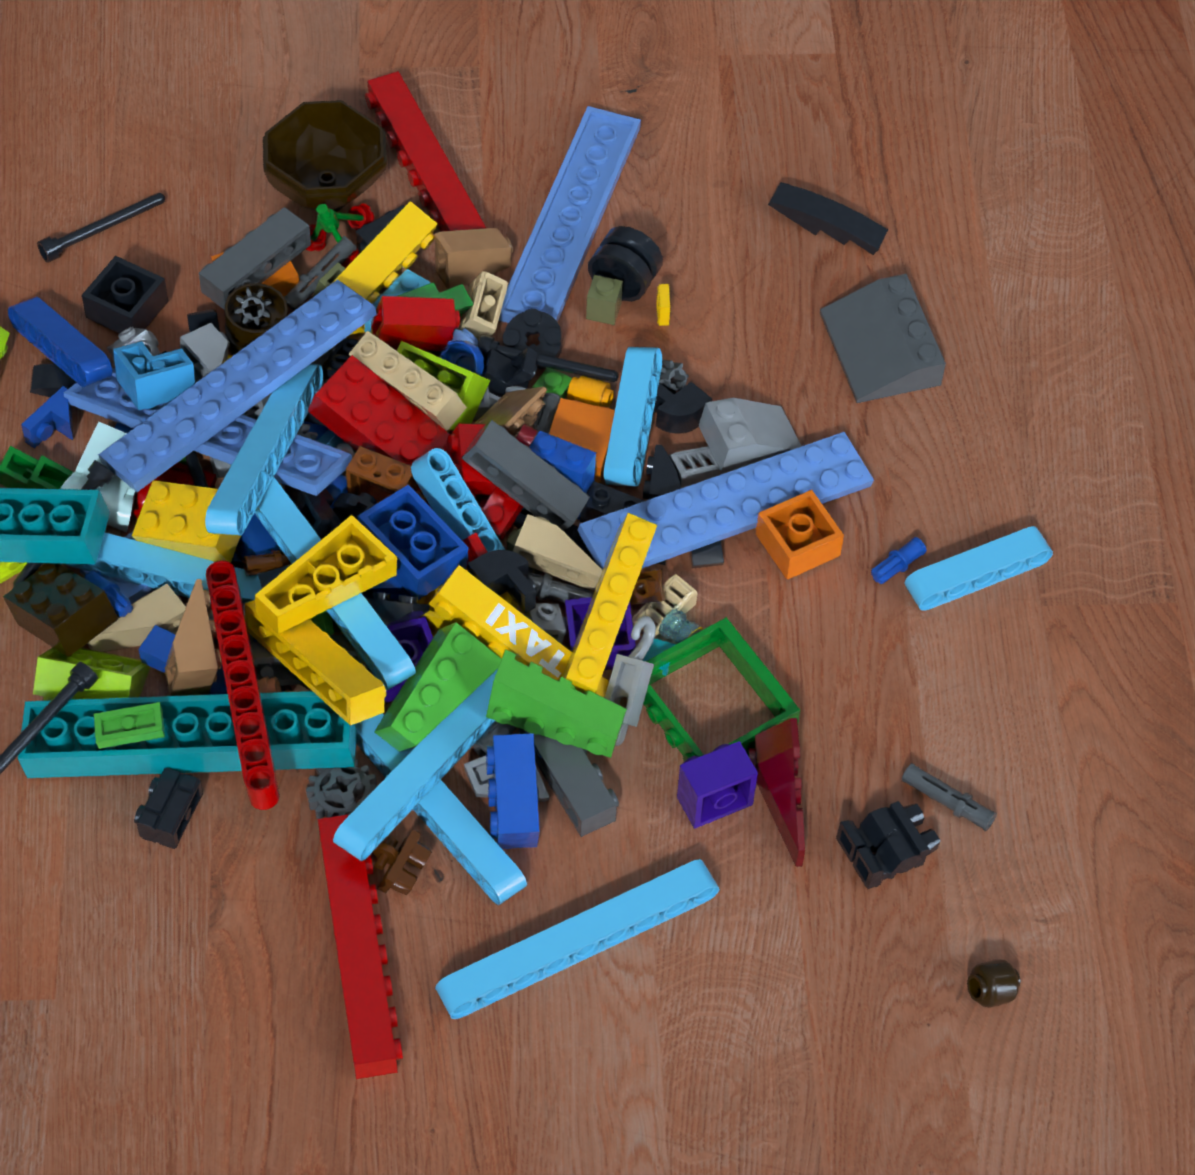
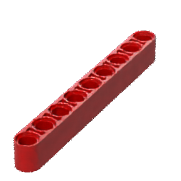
M224 560L216 561L208 566L206 579L244 784L251 805L255 809L267 810L278 803L280 793L241 592L233 565Z

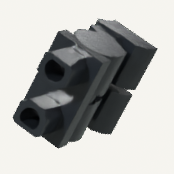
M897 801L890 804V807L874 810L864 818L859 828L855 826L853 821L840 822L836 839L849 861L853 862V867L867 890L878 887L887 878L893 879L897 873H904L913 867L917 868L924 865L926 856L938 849L940 838L934 830L929 829L919 833L916 829V826L923 824L924 821L923 812L917 803L903 807Z

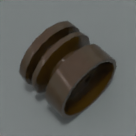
M253 283L236 288L227 297L224 308L225 335L229 341V351L232 355H235L288 316L287 301L280 291L269 285ZM246 287L250 288L251 293H257L258 290L263 289L262 299H271V304L264 306V309L270 313V316L265 317L262 315L259 318V325H256L255 321L250 319L244 324L243 313L237 314L234 312L236 307L241 306V303L236 300V295L244 297L247 294ZM249 300L248 307L245 309L250 308L252 313L257 312V306L261 304H255L254 300Z

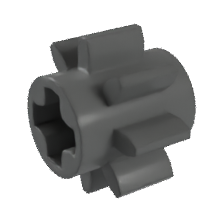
M246 287L247 294L244 297L236 295V300L241 303V306L236 307L234 312L237 314L243 313L244 324L250 319L254 320L256 325H259V318L262 315L265 317L270 316V313L264 309V306L270 305L271 299H262L263 289L258 290L257 293H251L250 288ZM249 300H254L255 304H261L257 306V312L252 313L250 308L245 309L248 307Z
M662 360L659 383L671 393L676 394V391L681 390L686 385L689 376L682 369L683 363Z

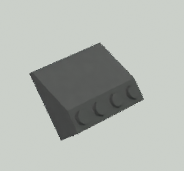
M907 274L878 279L820 309L821 318L856 403L941 386L946 363Z

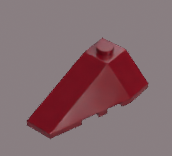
M789 718L755 735L754 747L748 748V756L758 772L756 783L795 866L802 867L805 855L803 808H798L797 806L801 805L802 780L801 778H795V776H798L800 744L797 718Z

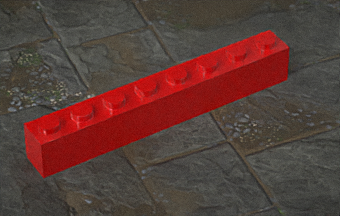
M399 71L368 80V93H365L367 106L370 110L374 109L377 124L385 129L389 146L391 148L395 147L400 166L402 168L406 167L409 182L412 187H417L420 202L423 207H428L429 216L437 223L436 227L441 232L486 229L484 222Z
M348 814L318 819V827L356 1079L398 1073L397 1060L403 1059L400 1038L393 1039L392 1028L398 1027L395 1006L388 1007L387 996H393L390 975L383 976L382 965H388L385 944L378 945L377 935L383 934L380 914H373L372 905L378 904L376 884H369L367 876L373 874L371 854L365 860L360 861L333 842L337 829L350 815Z

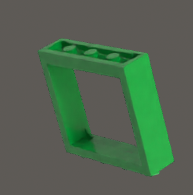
M727 617L646 661L654 664L643 704L646 707L650 720L655 725H660L664 730L667 742L672 748L677 747L683 755L684 761L693 756L701 757L704 754L651 686L654 682L665 677V675H662L663 670L659 668L668 662L670 664L667 675L718 647L722 649L775 716V718L729 743L731 745L740 741L747 755L748 748L754 747L755 735L789 718H797V722H799L800 708Z

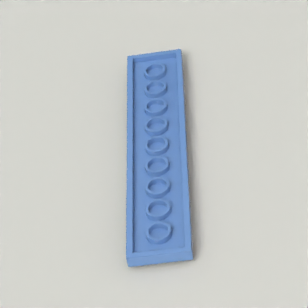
M587 106L507 287L499 321L509 323L516 315L533 308L551 315L558 322L640 130L641 119Z
M337 279L98 454L101 462L136 492L140 491L376 316L375 306Z
M112 368V376L86 387L76 383L64 392V397L68 399L69 405L129 426L130 428H135L169 403L156 405L151 409L138 410L117 381L115 368ZM241 415L194 451L232 465L257 420ZM296 434L274 477L281 484L317 496L346 470V467L352 460V454Z
M842 432L579 524L577 531L595 563L603 570L617 530L627 513L656 524L657 528L642 568L754 529L758 523L759 512L809 490H813L823 504L871 487L874 479L846 433Z

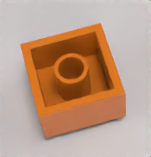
M809 490L758 513L756 536L787 580L841 555L844 534L813 490Z

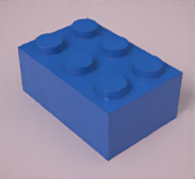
M409 485L358 515V521L397 556V575L394 578L411 596L418 597V600L444 584L458 565L465 570L467 569L469 547Z
M534 733L493 735V745L487 746L486 755L487 775H493V779H488L489 807H495V811L490 812V836L493 839H497V844L502 849L537 847L540 830Z

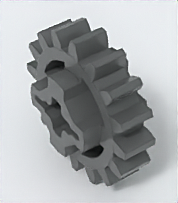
M355 759V767L316 768L317 776H309L310 787L306 788V793L309 799L310 810H315L317 819L325 816L328 818L348 815L377 787L376 775H370L368 765L358 768L357 759Z

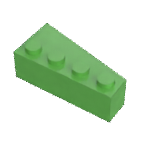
M457 622L440 628L415 666L416 674L406 680L374 733L399 752L417 746L498 669L502 659Z
M505 649L493 681L486 717L500 724L515 726L531 734H539L557 740L562 744L573 745L588 750L592 754L611 758L627 709L589 690L581 693L576 690L571 681L563 677L555 680L541 673L543 667L533 662H530L527 666L515 660L516 654Z

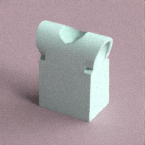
M98 421L75 472L64 482L60 489L81 490L88 480L86 477L89 474L88 468L93 461L97 460L103 464L98 454L127 433ZM115 474L109 484L105 483L102 488L99 486L97 490H100L110 511L107 525L127 533L132 504L138 492Z

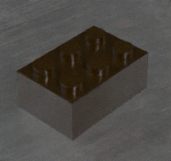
M60 563L43 564L39 567L38 571L26 580L16 584L11 591L3 596L19 626L67 657H70L118 620L103 589Z

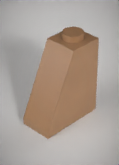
M498 228L442 231L434 234L436 273L447 289L471 283L482 271L493 274L511 266L513 246L509 238L503 237Z

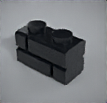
M164 768L160 778L155 777L152 780L148 791L150 797L146 805L141 804L138 807L134 822L137 824L138 833L142 839L154 843L158 842L160 845L175 849L203 795V789L199 778L187 774L183 775L178 771Z

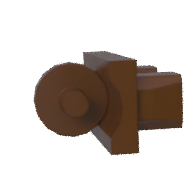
M662 569L640 571L630 598V605L666 600L662 586Z
M412 829L408 838L403 840L398 851L395 849L398 841L393 837H389L387 843L381 842L372 852L377 858L374 864L377 869L383 870L386 864H390L377 889L386 894L392 888L404 895H407L412 890L418 877L404 869V865L406 862H409L421 870L432 853L429 848L418 841L421 836L419 832Z

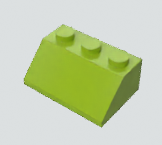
M52 647L38 656L33 694L43 696L44 701L52 700L69 682V672L78 662H82L96 673L98 680L89 690L78 691L71 700L140 697L150 666L141 663V660L84 648H80L70 657H67Z

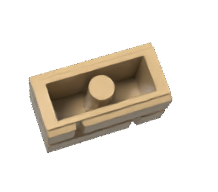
M482 271L469 284L467 293L474 305L460 317L461 321L457 329H467L478 341L482 335L491 337L496 332L508 287L507 281Z

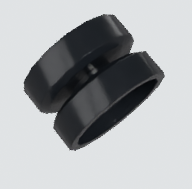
M618 226L610 229L604 237L600 247L588 262V272L592 280L594 275L623 281L622 301L632 302L639 300L645 294L651 281L663 265V256L660 248L646 234L631 227Z

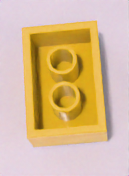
M155 480L151 483L132 533V537L136 541L215 562L224 560L230 563L240 539L239 535L207 532L205 524L206 512L218 489Z

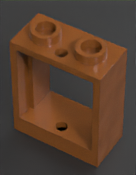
M360 446L346 467L348 493L358 496L362 492L370 494L376 499L377 503L392 495L371 486L370 481L396 492L409 485L417 492V483L411 473L410 465Z

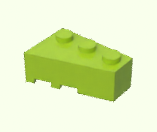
M401 341L397 352L456 392L467 407L449 430L454 431L458 423L471 424L490 380Z

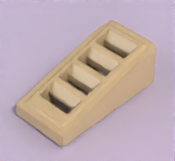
M674 574L662 585L666 600L671 602L675 606L674 608L665 601L646 603L632 618L633 626L641 616H649L658 624L656 626L655 639L661 636L696 605L697 591L677 574ZM658 608V609H659L662 613H664L666 616H665V617L661 616V615H660L658 612H656L655 610Z

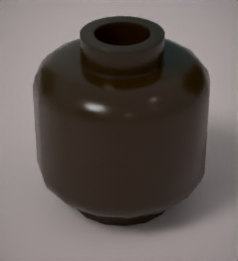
M996 959L973 967L967 980V988L974 1001L983 1007L991 1008L1013 1001L1018 994L1021 980L1018 971L1010 963L1002 959Z

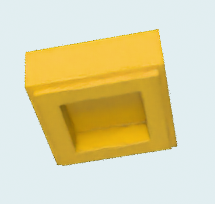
M659 284L657 286L656 309L657 324L659 326H669V284Z

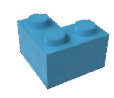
M142 341L113 349L117 381L138 410L151 409L156 405L170 402L195 384L193 362L183 349L152 356Z

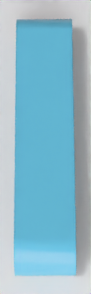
M628 347L626 351L604 465V480L607 485L637 487L640 484L662 369V352L659 347Z
M434 448L412 463L411 473L431 508L461 540L477 533L487 552L505 550L446 451Z
M1031 526L919 569L910 574L904 584L919 609L926 611L1039 567L1052 557L1053 551L1038 528Z

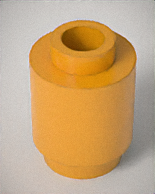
M580 376V378L573 377L568 387L567 398L568 400H578L582 403L599 407H610L614 398V390H611L610 383L586 376Z

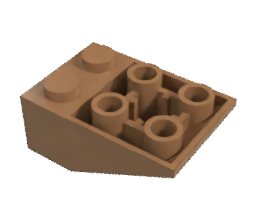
M545 387L506 392L474 424H488L493 420L516 438L524 423L531 427L537 420L538 416L536 414L545 404L542 399L547 389Z
M196 579L166 662L165 674L169 696L209 694L212 683L216 682L217 669H221L219 649L214 650L212 640L216 638L214 620H209L207 612L210 609V595L208 590H203L201 579Z

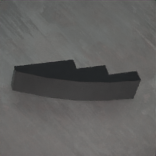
M782 182L779 183L768 203L769 206L815 236L821 230L843 245L850 240L872 255L879 250L888 232V229L843 204L809 190Z

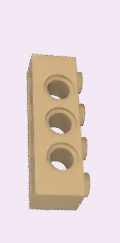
M369 331L365 333L349 353L350 357L353 355L446 431L451 428L467 408L456 392Z

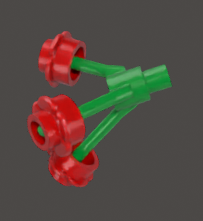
M362 203L360 206L352 207L348 213H338L328 208L326 204L318 205L316 208L318 213L316 225H309L311 245L306 250L310 252L323 250L326 246V232L332 233L338 243L342 239L337 230L340 225L339 219L348 220L349 225L355 230L373 222L375 216L371 212V207ZM359 250L353 251L341 264L345 269L360 254Z

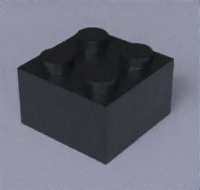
M116 255L81 295L86 318L119 334L130 327L146 329L168 302L165 278Z

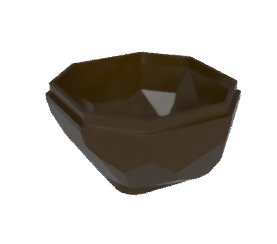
M342 100L303 102L266 131L263 137V169L268 182L277 191L298 205L316 211L318 205L326 204L328 208L338 212L372 186L387 167L385 131L382 130L381 126Z

